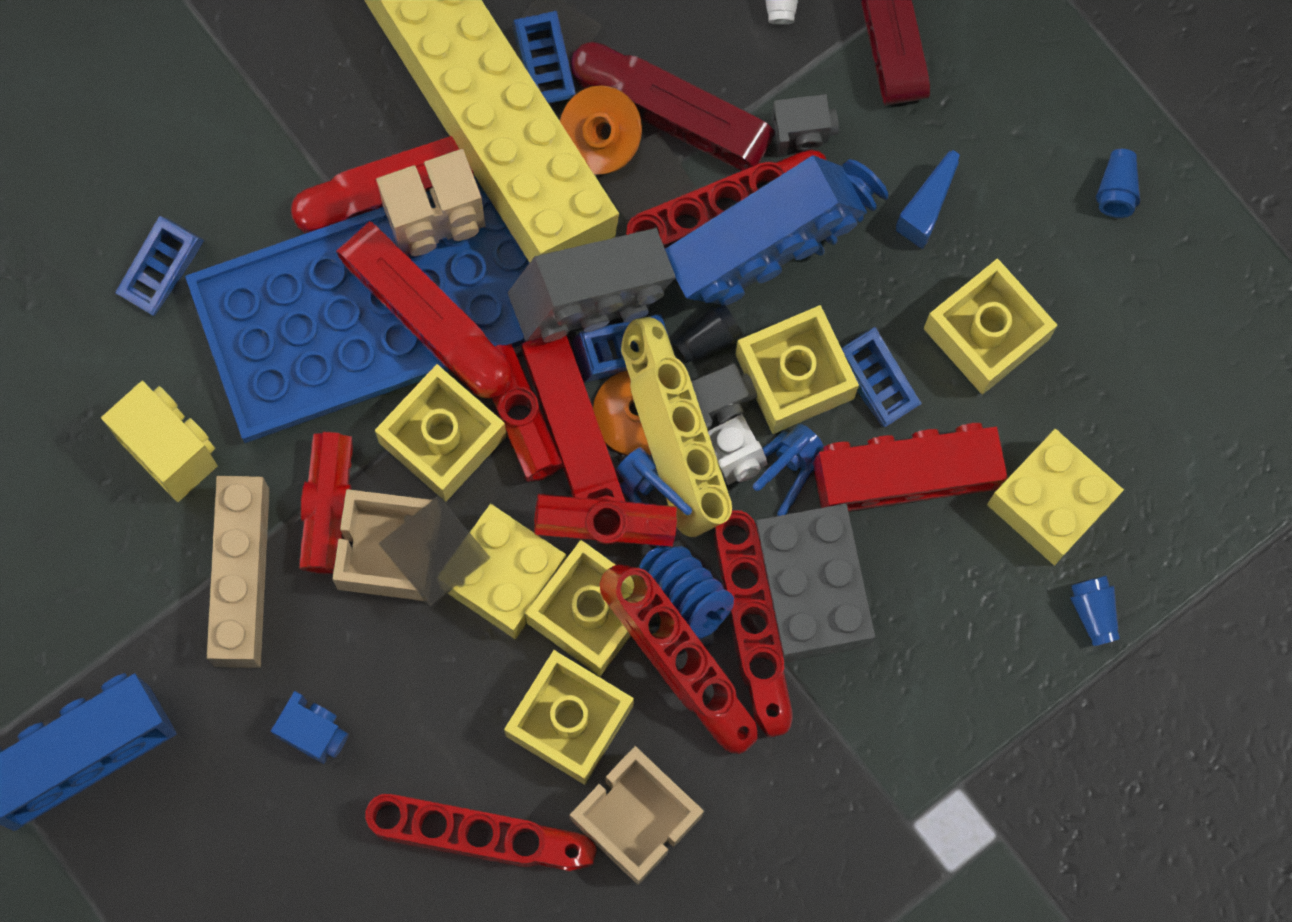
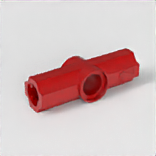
M500 344L495 347L509 361L513 378L508 389L501 395L493 397L492 400L500 419L505 423L506 433L527 482L539 481L552 476L563 468V463L539 409L537 397L529 386L512 344ZM518 405L526 406L531 410L529 416L522 420L510 418L508 412Z
M334 432L313 434L308 482H304L301 497V521L304 522L299 568L302 571L316 574L334 573L338 541L343 539L340 528L346 489L352 490V486L349 485L353 452L352 436Z
M537 494L534 535L590 539L603 543L625 542L673 547L676 535L677 507L613 501L607 498L589 499ZM603 508L613 509L617 515L615 527L608 532L596 531L593 524L595 514Z

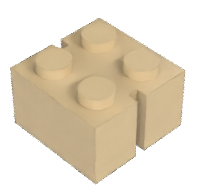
M463 149L424 162L433 186L429 190L435 208L430 206L415 165L376 178L383 208L397 246L405 255L409 253L413 256L426 254L436 248V244L439 243L440 239L447 237V239L453 238L455 241L466 240L475 236L480 228L486 227L482 198Z
M346 489L340 528L344 539H339L332 579L337 589L429 601L434 568L432 552H436L442 514L439 502Z
M635 746L606 776V784L612 790L606 795V790L598 784L570 814V821L587 837L592 839L616 865L639 885L667 855L668 849L664 846V843L667 841L674 848L702 818L704 811Z

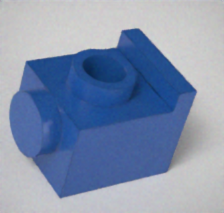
M294 691L273 726L271 733L276 738L322 764L326 762L329 755L336 758L346 743L349 734L334 724L337 718L335 714L315 703L311 705L310 709L305 708L307 700L303 695Z

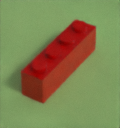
M969 423L957 427L954 433L940 435L937 429H927L913 433L911 435L912 439L895 441L892 435H885L868 440V445L851 447L850 442L828 444L823 447L824 451L819 452L813 462L821 508L847 503L848 511L998 490L1008 478L997 426L983 428L982 423Z

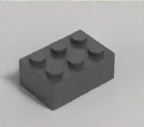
M657 228L534 256L507 293L525 340L530 341L542 338L544 342H552L566 336L571 330L583 328L584 332H592L603 328L611 320L622 318L623 322H632L635 319L646 316L649 313L648 308L653 302L664 296L663 291L676 276Z
M847 503L756 520L755 524L758 531L784 663L870 647L875 639V633Z

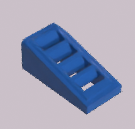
M557 11L514 20L512 26L521 62L537 87L541 83L562 79L563 88L541 92L548 104L573 98L576 93ZM549 30V38L528 42L527 34ZM553 46L555 54L532 58L530 51ZM552 63L558 64V71L540 75L535 74L534 67Z
M954 150L946 154L902 211L897 221L896 231L921 249L924 248L930 238L958 166L960 154Z
M159 216L115 293L155 316L196 256L204 239L172 220ZM168 235L183 244L180 251L164 243ZM159 250L174 259L171 266H168L154 258L155 253ZM147 265L165 275L162 282L143 272ZM137 280L156 290L152 298L133 287Z
M661 314L650 316L660 321L666 330ZM631 322L605 326L592 332L582 331L571 341L575 360L584 383L627 371L621 352V344L624 332ZM613 340L618 359L613 360L607 341ZM632 341V342H633V345H634V348H635V351L638 352V351H639L638 344H637L636 342ZM593 345H595L600 363L598 362L597 355Z
M876 327L862 332L840 346L859 384L858 394L882 427L888 426L922 404ZM868 347L872 354L857 363L853 355ZM878 362L882 369L866 378L862 371ZM889 377L892 384L876 394L872 386ZM899 391L903 399L885 410L881 402Z

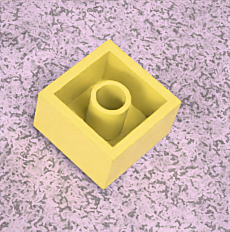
M997 258L929 314L923 329L983 395L1049 341L1058 325Z
M821 305L744 337L737 342L735 355L744 374L747 373L755 387L757 393L756 400L772 434L855 398L859 384Z
M437 364L375 429L379 444L445 502L507 437L505 423Z
M142 380L106 412L101 419L120 444L178 503L218 467L211 456L215 447L208 440L209 437L191 418L185 423L182 422L185 416L177 408L178 405L160 386L152 391Z
M1054 429L994 493L987 505L1055 566L1111 506L1124 489L1058 430Z
M490 503L437 580L440 589L516 639L526 625L525 613L567 559V556Z
M580 540L525 613L526 623L601 677L631 635L600 593L602 575L615 564ZM631 576L627 577L621 586V594L624 599L628 598L634 589V582Z
M553 650L504 729L505 735L510 740L585 785L633 708L634 698Z

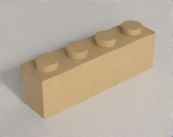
M217 476L207 644V659L214 667L261 668L270 490L263 477Z

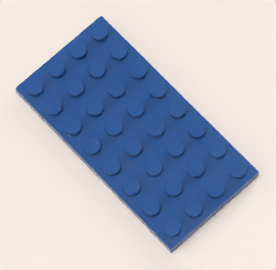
M474 176L482 198L486 227L480 228L479 232L469 239L455 241L453 238L447 239L446 237L440 239L439 243L436 244V248L426 254L413 256L409 253L406 256L481 329L494 346L512 344L514 348L520 346L526 340L507 292L530 262ZM427 191L426 195L430 206L435 208L430 191ZM383 207L185 276L244 443L419 382L436 364L444 371H450L350 272L336 254V250L369 221L375 224L397 246Z

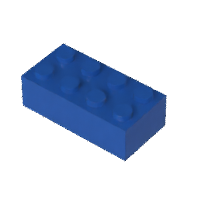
M812 155L670 245L665 251L686 298L704 301L705 303L721 304V306L725 304L727 306L741 299L745 295L743 289L754 282L764 283L778 276L782 272L780 266L791 259L801 260L815 253L820 248L818 244L820 241L830 235L838 237L851 231L858 224L856 219L866 214L867 211L843 167Z
M126 673L117 675L101 686L102 693L87 702L85 698H80L67 704L59 711L61 717L46 726L42 722L34 724L17 736L19 742L5 750H2L0 747V825L16 831L177 735L151 687L135 673L129 677Z

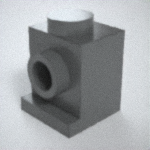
M827 94L774 100L771 117L773 130L775 131L774 137L778 157L786 156L788 147H796L801 151L817 149L823 143H828L831 135L839 134L836 108L829 109Z
M735 363L691 382L707 431L711 430L712 422L715 420L723 424L741 414L743 415V408L748 407L749 401L757 398L755 387L747 373L740 375Z

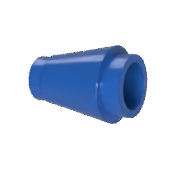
M1116 149L1111 152L1096 195L1099 210L1103 214L1114 218L1129 217L1140 204L1137 155L1131 150Z
M1107 575L1071 585L1074 596L1070 597L1089 637H1091L1093 646L1120 639L1114 585L1109 586Z

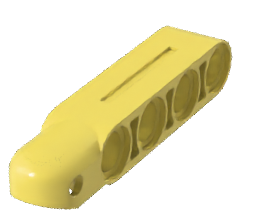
M651 317L635 319L627 326L621 344V352L631 379V394L659 477L692 508V513L685 515L677 507L676 527L686 536L697 537L730 518L732 513L731 499L685 365L675 358L668 334L660 321ZM632 341L638 344V352L630 348ZM666 498L668 506H675Z

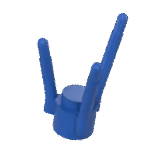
M798 423L789 433L783 430L771 443L762 448L765 457L777 451L778 459L753 484L755 491L761 490L785 466L793 471L801 467V471L783 500L777 516L788 513L809 475L814 471L813 462L824 447L820 438L801 423Z
M640 447L631 452L617 467L616 473L623 480L620 484L621 490L630 502L642 503L637 492L640 491L643 495H647L656 488L685 515L692 513V508L659 477L653 457H650L643 448Z

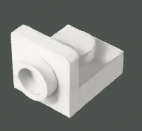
M742 414L708 431L718 464L727 485L735 481H747L756 476L762 467L768 465L759 441H756Z

